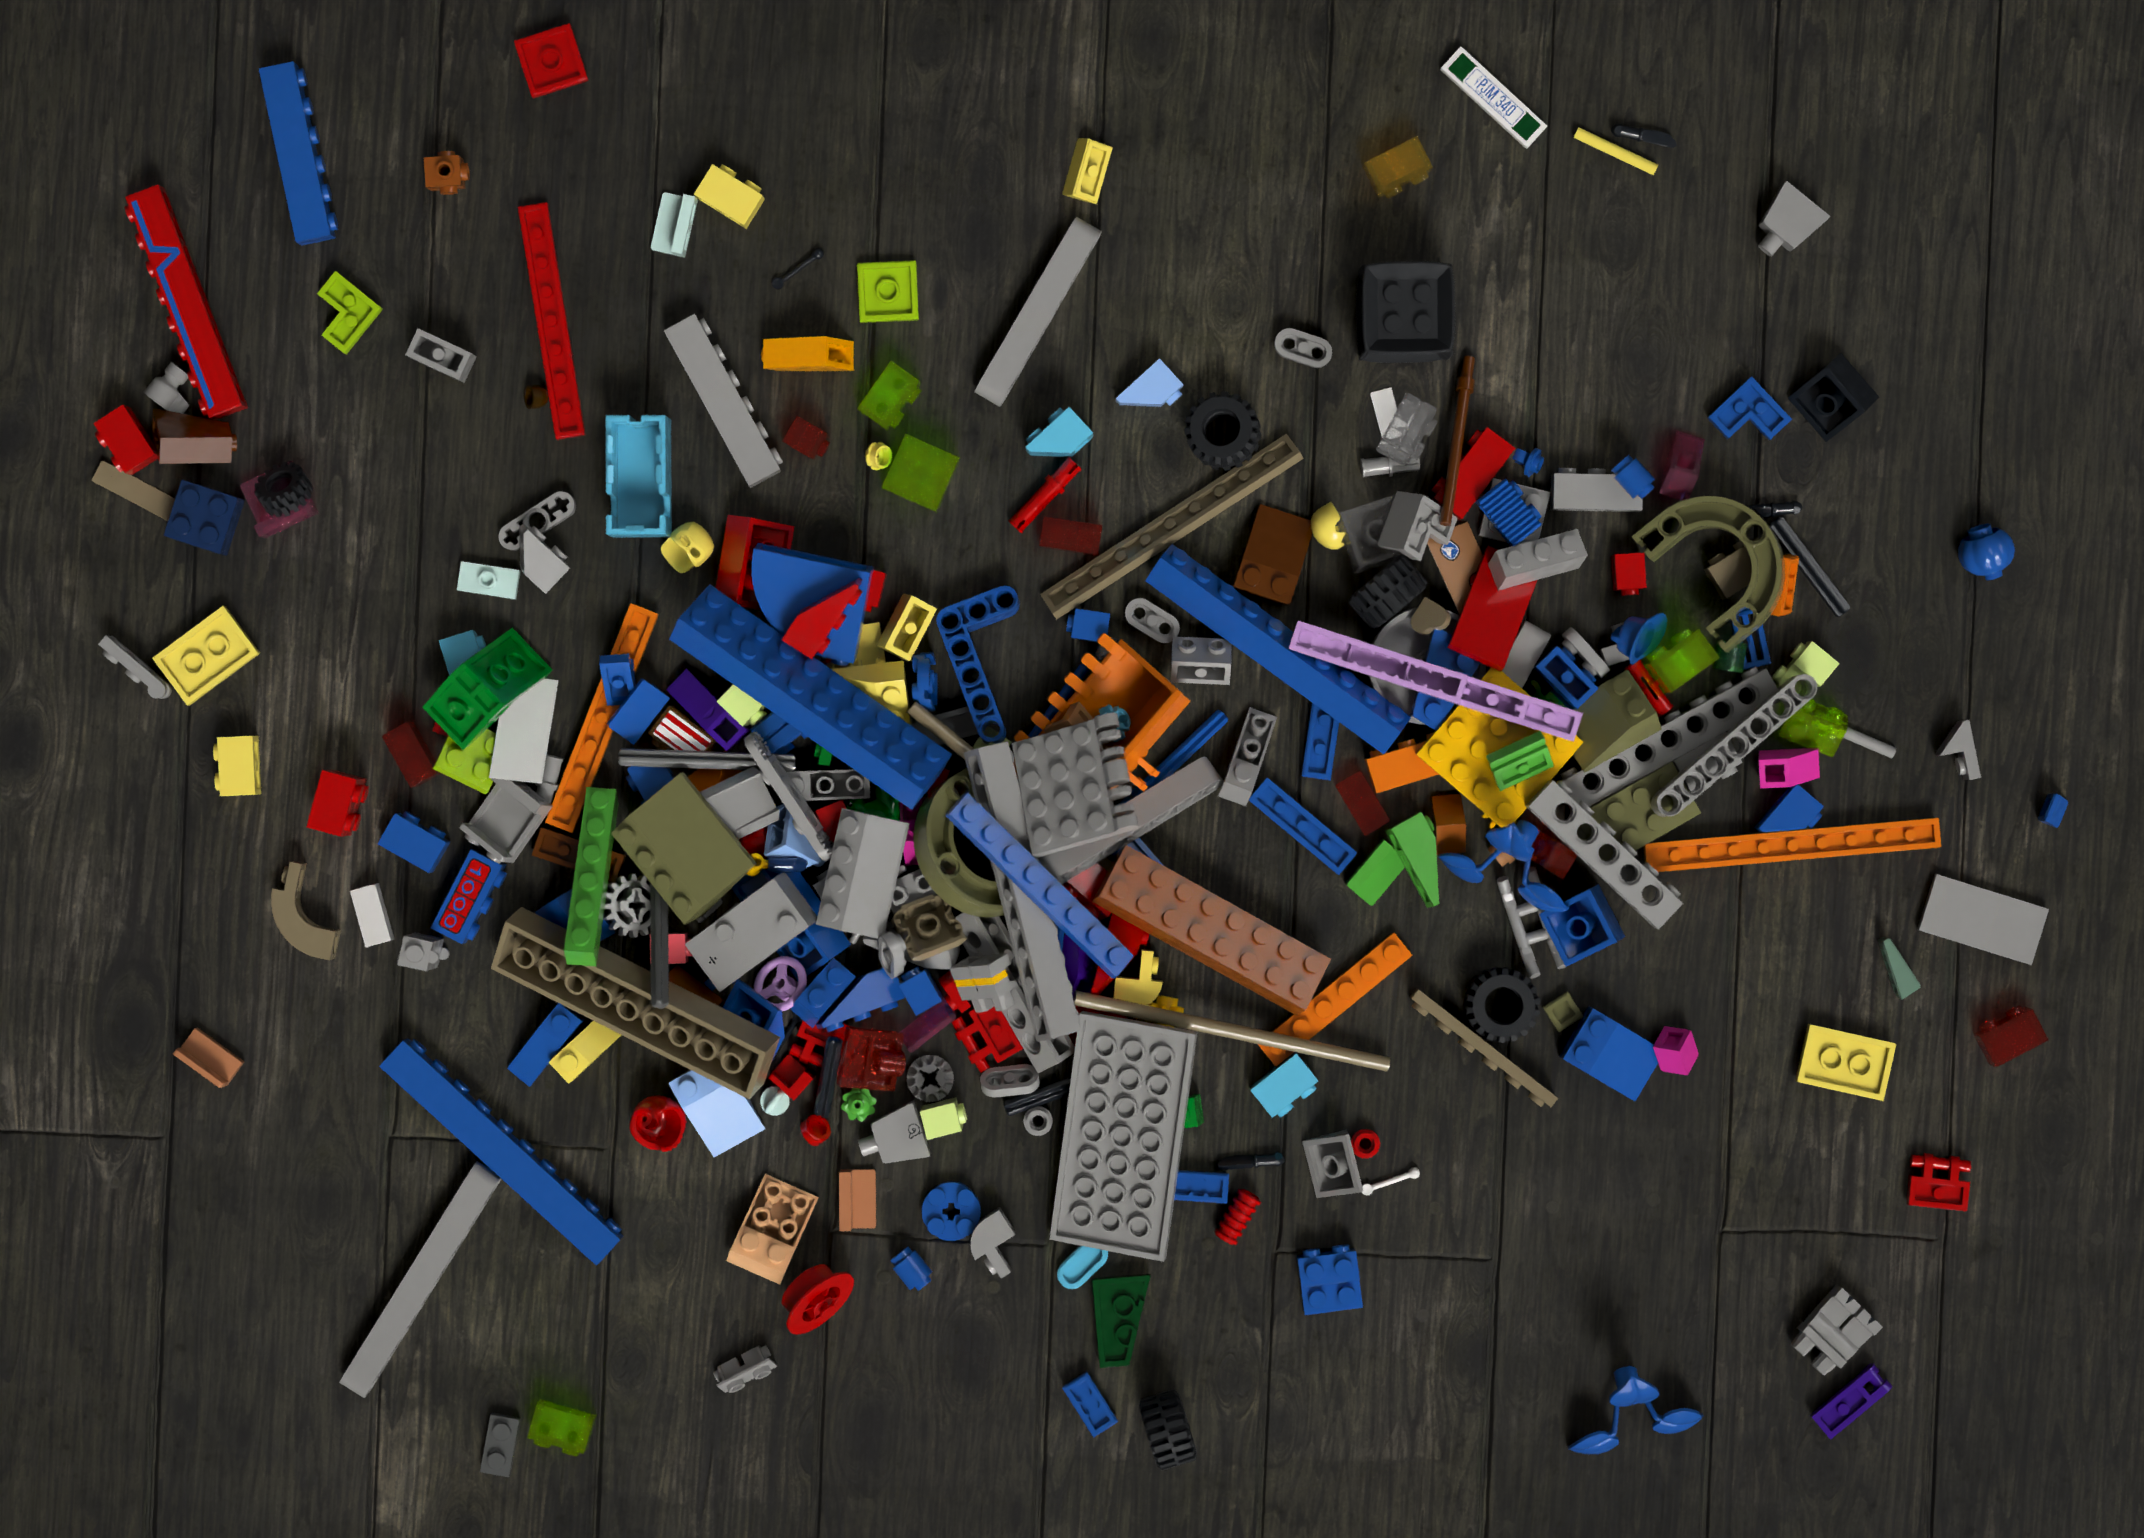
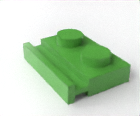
M1541 731L1486 755L1495 783L1500 791L1554 767Z

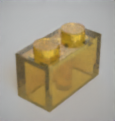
M1417 136L1364 162L1362 166L1377 197L1380 198L1385 195L1387 199L1403 191L1401 186L1412 182L1414 186L1429 178L1427 173L1433 169Z

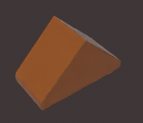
M1461 794L1431 796L1437 855L1442 853H1465L1466 821Z

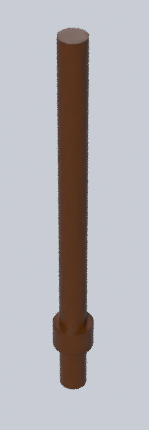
M1472 356L1463 357L1461 377L1457 378L1456 391L1458 392L1439 522L1443 526H1451L1469 398L1470 394L1474 391L1475 380L1472 378L1475 358Z

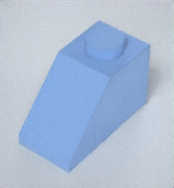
M1159 358L1116 398V402L1119 405L1162 407L1165 403L1171 406L1182 396L1179 390L1183 387V384Z

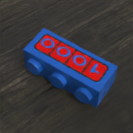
M471 849L431 929L460 944L467 943L468 939L473 941L480 928L477 921L481 913L486 915L494 899L490 898L494 888L499 889L506 878L507 873L503 871L506 864L496 863L485 853L477 849Z

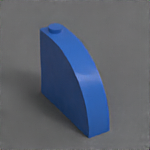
M757 543L753 550L751 565L754 592L766 619L783 636H785L801 609L858 578L863 580L858 587L863 591L854 606L848 603L842 612L847 615L838 631L832 628L827 635L831 642L822 655L818 652L815 654L816 656L831 659V662L836 665L847 666L849 663L853 664L858 654L874 567Z

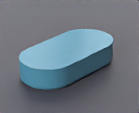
M1079 1246L1058 1268L1057 1276L1061 1285L1068 1289H1076L1082 1286L1105 1264L1108 1258V1251Z

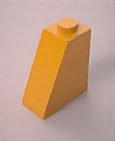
M828 336L763 339V348L761 350L763 369L774 371H854V342Z

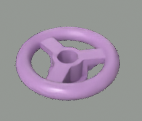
M789 956L776 957L768 961L760 969L755 978L754 990L765 999L774 995L782 999L784 1002L772 1004L783 1012L792 1008L796 999L806 989L807 974L805 968L797 959ZM787 965L796 970L798 982L787 975ZM777 967L776 977L773 979L772 984L763 989L765 977L772 969Z

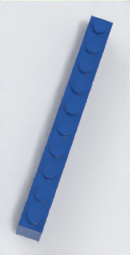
M1171 544L1145 580L1382 754L1387 752L1411 719L1400 707L1395 706L1381 696L1378 691L1356 678L1352 672L1345 670L1341 666L1290 650L1289 646L1294 634L1292 630L1175 545Z
M408 1038L403 1040L379 1067L597 1266L624 1237L620 1233L621 1227L611 1218L604 1219L598 1213L600 1208L591 1199L587 1198L584 1200L576 1193L578 1188L567 1178L562 1180L555 1174L556 1167L545 1158L541 1161L533 1153L535 1148L523 1138L519 1141L511 1133L513 1128L501 1118L499 1120L495 1119L490 1114L492 1109L483 1100L478 1099L476 1101L468 1094L470 1089L465 1083L459 1079L454 1081L447 1075L448 1068L437 1059L432 1061L425 1054L427 1050L416 1039L410 1041Z

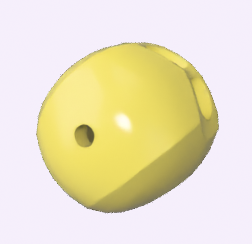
M687 522L676 528L661 546L664 558L679 573H685L694 566H701L710 557L714 549L712 538L696 522Z

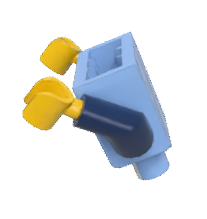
M777 801L775 806L779 809V820L768 825L764 855L768 860H764L760 854H751L750 856L757 864L746 873L749 876L758 875L761 869H768V872H801L809 866L820 867L826 862L819 857L806 836L799 834L792 823L794 818L784 803Z

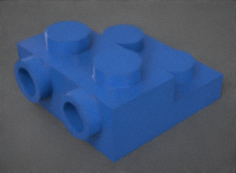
M1348 1244L1332 1246V1251L1321 1253L1320 1248L1303 1250V1255L1297 1256L1304 1315L1363 1308L1355 1248L1349 1249Z

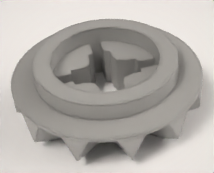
M936 1055L919 1057L911 1064L907 1073L908 1088L916 1098L925 1102L939 1101L950 1092L954 1082L951 1066L946 1060ZM938 1068L939 1071L935 1079L940 1088L933 1084L925 1086L924 1089L921 1088L925 1078L920 1070L930 1074Z

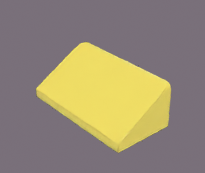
M1079 138L1064 185L1063 195L1097 204L1113 147L1089 138Z

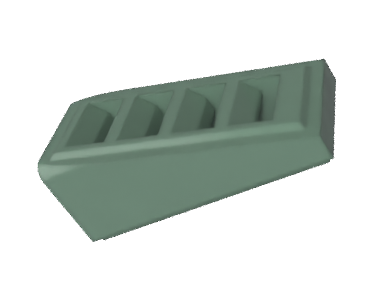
M1887 937L1878 939L1894 993L1898 999L1902 1000L1921 988V985L1891 939Z

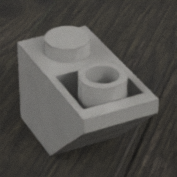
M523 523L519 527L520 568L524 575L546 594L570 569L565 562L568 557L556 545L551 549L543 542L547 537L535 526L529 529Z

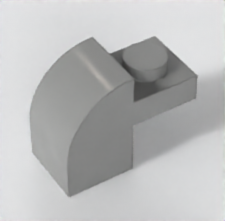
M1000 1207L984 1216L974 1228L971 1237V1252L975 1260L986 1254L987 1258L984 1262L992 1275L998 1273L1000 1278H1003L1011 1273V1267L997 1246L1014 1236L1016 1231Z

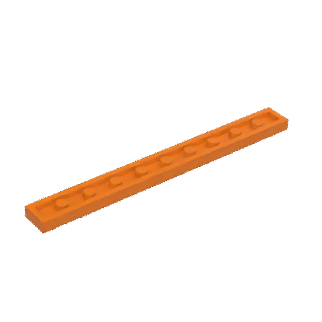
M1939 818L1653 842L1644 845L1645 862L1649 863L1657 872L1939 848L1941 847Z

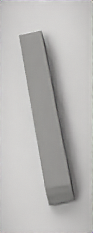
M478 1161L474 1164L339 1382L340 1384L363 1398L368 1395L500 1183L501 1178L490 1168Z

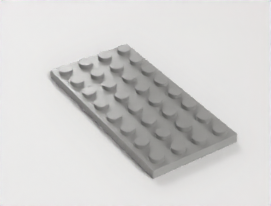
M1081 1011L1079 1014L1081 1031H1078L1076 1036L1049 1240L1164 1262L1167 1256L1198 1032Z

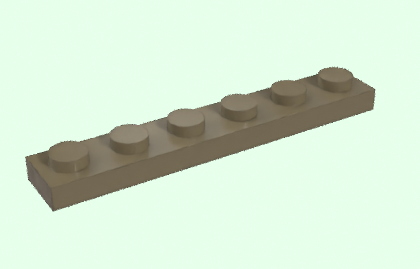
M1416 988L1409 996L1415 1001L1412 1004L1414 1009L1425 1017L1428 1013L1432 1014L1438 1019L1435 1025L1448 1035L1451 1031L1459 1035L1461 1038L1458 1043L1471 1053L1474 1049H1477L1484 1055L1481 1061L1494 1071L1500 1067L1507 1073L1504 1079L1514 1087L1519 1089L1523 1085L1530 1091L1527 1097L1537 1105L1542 1107L1546 1103L1552 1107L1558 1100L1550 1091Z

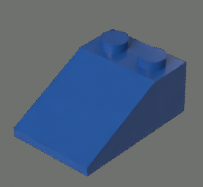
M1588 1006L1583 1015L1584 1017L1579 1021L1559 1057L1631 1100L1636 1101L1658 1064L1653 1049L1654 1044Z

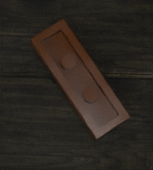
M541 827L532 856L575 870L579 839ZM612 850L608 881L617 883V877H619L625 854Z

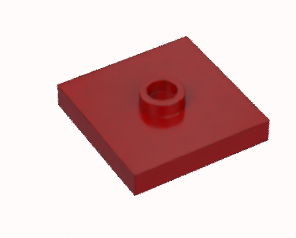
M570 23L514 40L532 98L589 81Z

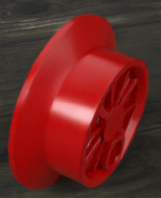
M825 1264L813 1266L800 1274L788 1286L782 1297V1305L790 1313L786 1323L787 1329L792 1334H804L830 1319L850 1296L854 1286L852 1275L848 1272L834 1274Z

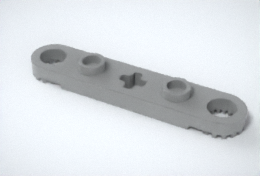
M752 732L744 738V743L761 769L759 771L761 778L767 785H771L794 818L792 823L798 833L804 834L819 857L827 862L831 859L834 845L831 844L832 840L828 841L830 837L821 830L823 826L774 754L771 755L766 741L762 742L764 738L758 732Z

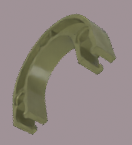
M1694 497L1668 507L1634 534L1632 538L1643 548L1646 545L1643 540L1657 530L1664 536V540L1652 551L1648 548L1644 550V553L1653 562L1687 535L1702 529L1725 530L1734 534L1743 542L1749 552L1752 564L1749 586L1743 597L1734 606L1706 627L1708 632L1717 638L1720 636L1717 630L1729 622H1733L1738 628V632L1726 643L1722 639L1718 642L1721 648L1728 653L1763 625L1776 608L1785 581L1783 552L1770 526L1752 509L1724 497ZM1675 518L1679 521L1678 530L1674 533H1666L1665 523L1669 519ZM1754 526H1760L1763 529V535L1758 541H1750L1748 538V532ZM1745 609L1752 610L1754 616L1752 622L1747 625L1740 624L1738 617L1741 611Z
M965 768L935 787L920 806L914 825V849L917 862L930 887L950 906L977 917L1003 916L1004 911L996 881L986 880L977 876L963 863L954 843V824L945 816L964 793L968 792L975 798L968 769ZM954 788L957 789L959 796L955 793ZM940 864L945 868L946 874L941 870Z

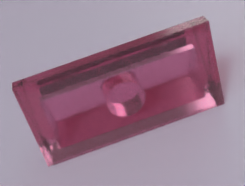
M943 999L942 1002L931 1007L899 1033L900 1038L908 1051L913 1053L955 1020L957 1013Z

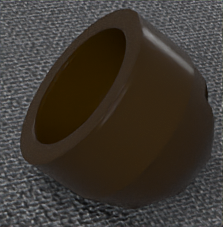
M539 385L526 386L524 402L528 409L544 407L548 402L549 396L545 388Z

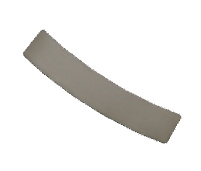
M101 461L92 478L94 483L166 521L169 520L175 498L132 475L126 474L124 471L120 473L115 466Z

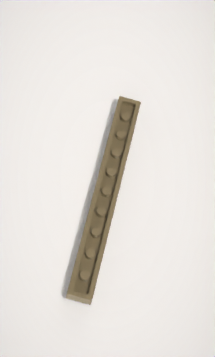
M1287 434L1283 435L1254 454L1249 461L1245 460L1242 462L1243 466L1239 468L1234 467L1041 593V597L1057 620L1304 459L1301 452Z

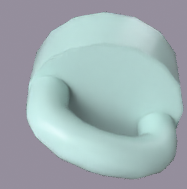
M771 1086L762 1093L760 1104L767 1114L777 1116L783 1114L788 1109L790 1097L778 1086Z

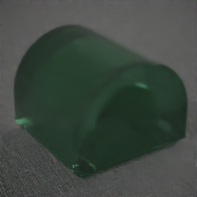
M1716 639L1711 669L1743 673L1747 644L1740 643L1727 653L1718 644L1720 640Z

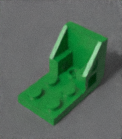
M511 628L463 662L450 674L422 708L464 750L504 714L516 699L545 679L553 670Z

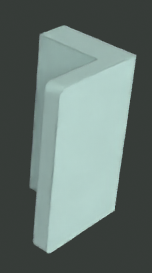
M666 192L662 194L651 242V249L653 251L685 258L698 203L695 196L686 194L679 196Z

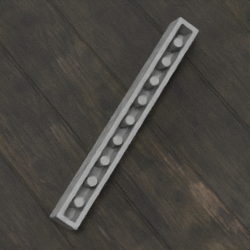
M1008 741L964 752L975 800L1032 855L1019 780L1013 764L1014 755L1009 748ZM991 861L1036 1042L1081 1031L1079 1024L1080 1016L1075 1008L1072 996L1073 989L1066 973L1065 957L1060 949L1056 924Z

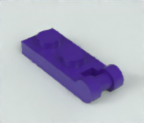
M1874 1363L1866 1366L1859 1375L1810 1414L1811 1418L1830 1440L1891 1390L1892 1385L1887 1379H1882L1878 1374L1879 1369ZM1870 1381L1874 1388L1868 1393L1863 1386Z

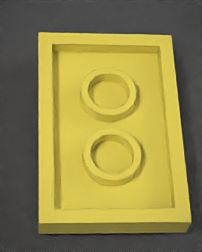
M222 606L152 659L186 705L190 706L259 655L260 652L227 607Z
M1808 1024L1795 1081L1884 1101L1896 1043Z

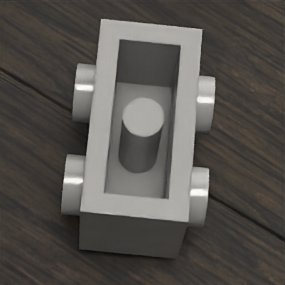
M1172 638L1171 682L1230 685V642L1219 638Z

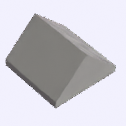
M1347 1130L1302 1141L1317 1198L1363 1192Z

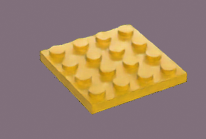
M1490 668L1480 679L1530 696L1502 671ZM1458 705L1416 755L1501 828L1514 823L1527 808L1525 805L1549 780H1552L1583 744V741L1578 736H1575L1574 742L1541 732L1545 738L1554 767L1500 791L1495 783L1486 755L1538 732V730Z

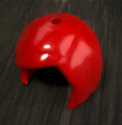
M650 1096L636 1105L629 1122L630 1132L638 1143L648 1149L662 1152L671 1151L677 1147L683 1138L687 1123L686 1114L682 1107L671 1098L666 1096Z

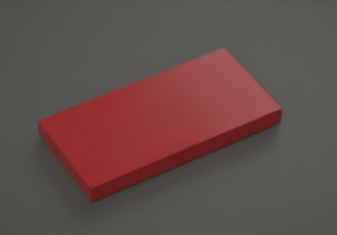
M1487 546L1447 648L1501 672L1505 667L1538 580L1498 591L1488 566L1497 549Z

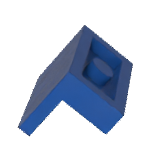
M640 679L607 722V726L634 745L670 698L653 683L650 684L645 679Z

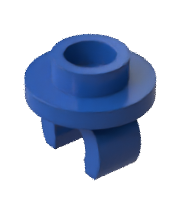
M1517 448L1512 458L1516 463L1525 466L1524 475L1528 477L1533 473L1537 474L1544 462V457L1541 456V449L1535 448L1531 454Z

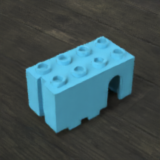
M606 415V493L611 498V515L606 517V535L613 538L670 537L672 533L671 419L666 415H641V421H636L630 415Z

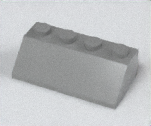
M842 808L816 925L878 939L879 936L885 934L910 823Z

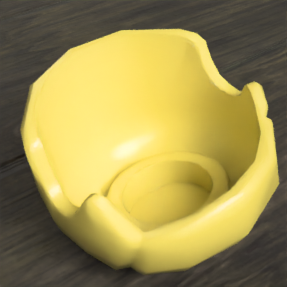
M1332 502L1322 506L1313 514L1311 518V531L1314 538L1323 547L1335 550L1345 545V542L1342 540L1345 532H1338L1339 526H1335L1340 520V516Z

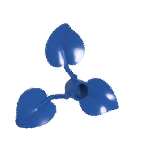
M1519 820L1516 825L1512 823L1505 827L1489 830L1486 838L1496 850L1482 864L1475 865L1469 857L1457 853H1442L1438 856L1444 865L1457 877L1467 882L1480 883L1484 878L1480 871H1483L1501 852L1508 853L1520 861H1525L1522 876L1523 885L1518 887V892L1528 903L1549 912H1564L1570 908L1564 904L1562 899L1552 889L1537 882H1530L1528 879L1531 858L1535 851L1531 846L1539 834L1538 828L1528 821Z
M1622 1367L1614 1372L1617 1390L1613 1391L1609 1397L1610 1403L1614 1405L1611 1430L1609 1432L1597 1431L1588 1434L1567 1446V1448L1581 1454H1601L1616 1447L1619 1444V1438L1615 1436L1618 1428L1619 1407L1645 1403L1652 1417L1657 1421L1652 1424L1653 1430L1663 1434H1673L1687 1430L1698 1423L1704 1416L1703 1413L1688 1408H1679L1669 1411L1663 1416L1659 1415L1650 1402L1659 1396V1390L1651 1383L1639 1378L1635 1367Z

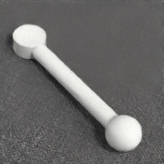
M1413 1167L1409 1172L1372 1185L1365 1183L1362 1185V1193L1367 1196L1375 1189L1407 1178L1416 1179L1419 1177L1420 1171L1418 1168Z

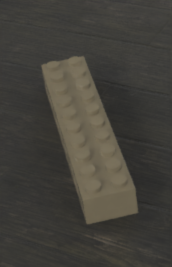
M523 907L519 908L505 921L491 966L492 970L749 1100L764 1084L780 1039L779 1036L670 981L669 1005L665 1006L664 1009L655 1008L651 1005L650 971L600 946L597 967L567 964L564 954L567 929Z

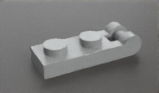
M105 635L98 645L104 649L102 654L112 663L117 664L120 662L126 667L125 674L136 683L142 681L148 686V694L152 698L165 699L171 695V685L115 637Z

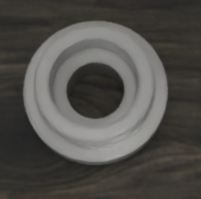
M1037 1106L1025 1113L1023 1122L1025 1129L1030 1134L1041 1136L1051 1129L1053 1118L1048 1109ZM1036 1115H1040L1044 1119V1123L1041 1126L1033 1124L1032 1119Z

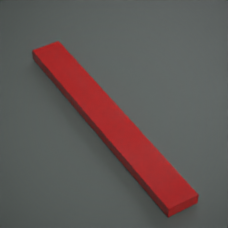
M547 202L518 207L555 439L585 436L549 206Z

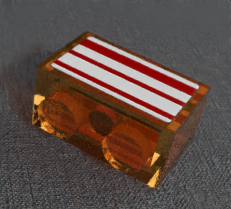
M673 705L667 707L648 733L653 737L651 743L660 750L712 751L718 743L700 725Z

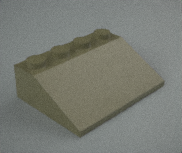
M684 772L678 774L633 811L611 833L684 925L702 917L757 864Z

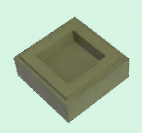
M1567 991L1542 1007L1558 1032L1584 1017Z

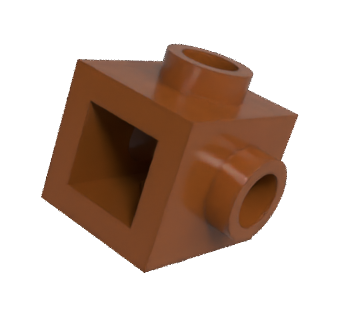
M455 151L437 152V157H424L425 185L430 191L440 190L441 195L458 194V189H466L465 181L470 179L469 165L464 163V159L460 155H455Z

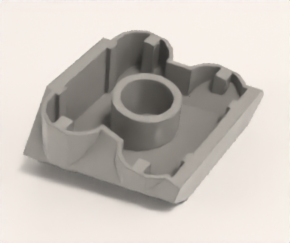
M754 766L700 792L738 840L779 820V809L776 808L760 776L759 770Z

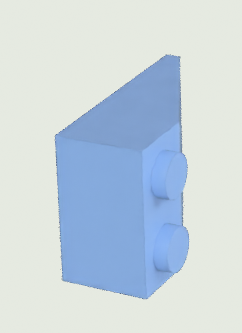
M692 1070L685 1072L668 1083L685 1114L713 1157L766 1129L749 1099Z

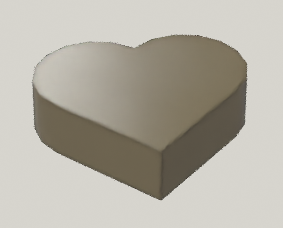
M1424 597L1412 616L1411 626L1417 633L1427 635L1434 629H1445L1450 623L1451 616L1446 609Z

